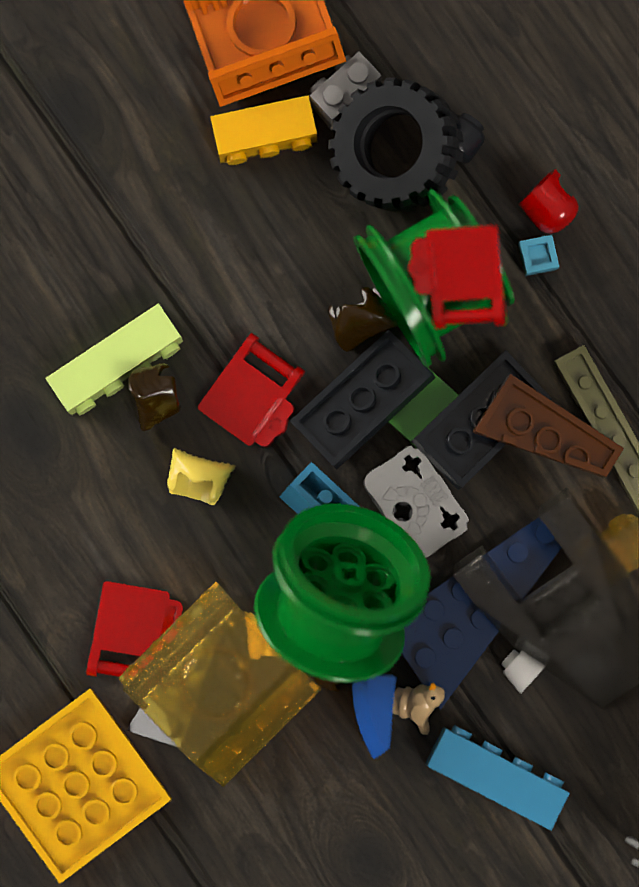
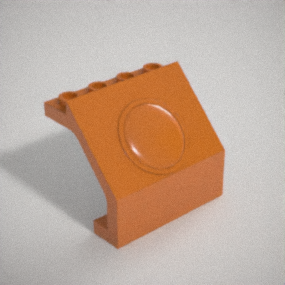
M183 0L220 107L347 62L337 30L332 25L324 0Z

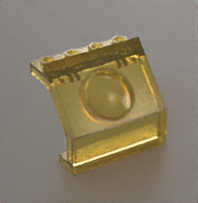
M217 582L203 592L200 598L185 613L180 615L118 678L125 687L123 691L195 765L223 787L321 690L309 674L292 666L270 647L261 634L258 625Z

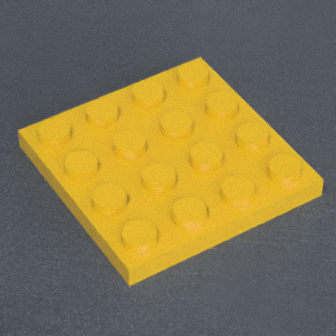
M92 688L0 755V802L59 883H62L172 800L171 795Z

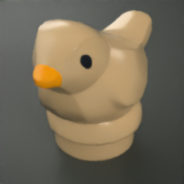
M431 683L430 686L418 685L414 689L408 686L405 688L398 687L394 693L393 714L399 715L403 719L410 718L417 724L421 734L428 735V717L444 700L445 691L441 687L436 686L435 683Z

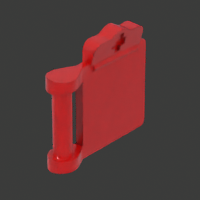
M496 225L430 229L426 232V237L417 238L413 241L411 245L412 258L408 270L414 279L415 291L420 295L431 294L435 329H445L446 325L484 322H494L495 326L506 325L499 234ZM482 298H492L493 308L445 311L444 301Z
M251 332L199 403L198 409L246 445L251 446L256 442L261 447L267 448L276 437L286 432L288 421L295 412L294 405L286 400V398L306 371L299 366L294 368L258 342L259 337ZM250 352L287 378L282 387L244 360Z
M109 581L104 582L86 675L97 677V673L128 678L144 681L145 686L154 687L160 652L166 654L173 653L176 648L177 638L183 631L181 620L182 603L177 600H171L170 593L167 591ZM106 650L147 657V666L145 668L100 660L101 651Z

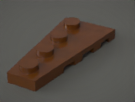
M511 374L506 377L473 430L475 434L602 478L608 476L624 449Z

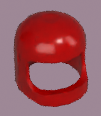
M553 169L518 204L540 231L548 234L564 229L574 220L578 213V202L574 195L570 196L562 188L559 182L561 174L556 169Z

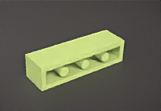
M158 303L45 379L67 412L71 415L78 413L80 416L96 406L94 401L102 395L106 394L109 397L124 387L122 382L130 377L132 371L142 367H150V363L161 356L163 359H167L180 350L179 344L183 340Z

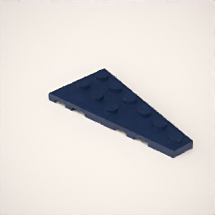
M550 510L427 593V599L421 613L414 621L404 627L405 642L401 654L422 685L430 686L431 683H435L436 686L441 687L445 691L444 700L438 706L440 710L568 540V536Z

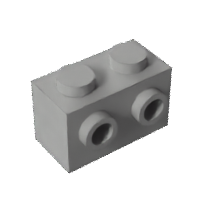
M357 52L352 58L347 55L345 57L347 62L336 65V72L330 78H321L310 89L312 93L310 95L311 109L330 129L333 120L339 122L342 113L338 110L343 102L349 105L353 101L351 98L353 92L357 89L362 91L368 90L367 83L377 80L381 82L382 75L360 52Z

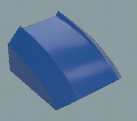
M381 674L369 680L352 682L353 705L357 723L373 759L390 747L396 677L392 674Z

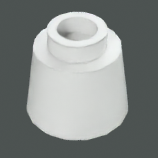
M515 649L501 663L506 668L503 674L520 694L546 667L545 664L524 650L518 653Z

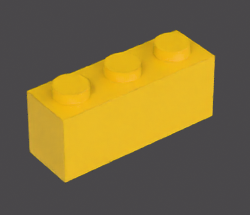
M309 95L210 116L220 163L227 162L228 165L241 164L247 161L246 157L260 155V158L273 157L279 154V150L292 148L293 151L306 150L312 147L311 143L317 142V131Z

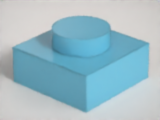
M552 235L519 241L518 246L525 276L559 268Z

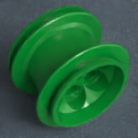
M429 190L427 194L433 215L387 241L383 239L372 225H367L366 227L367 238L363 239L359 234L353 237L359 256L375 288L393 318L399 323L398 328L407 343L425 367L432 364L430 357L433 355L438 360L445 361L446 354L440 337L463 324L446 325L445 329H435L431 294L420 295L415 291L414 279L408 270L412 258L411 245L415 239L426 237V232L430 229L479 226L471 212L456 195L448 197L447 203L435 190ZM501 265L505 305L511 306L515 303L514 294ZM492 298L444 301L445 311L493 308ZM506 312V325H500V326H504V327L507 326V324H508L507 312Z
M347 504L314 506L297 514L279 536L273 552L275 571L264 579L256 593L254 603L255 618L261 634L270 647L285 661L300 671L317 678L338 682L369 680L388 671L399 659L405 642L404 627L417 618L427 599L430 583L428 562L417 542L398 524L379 513Z

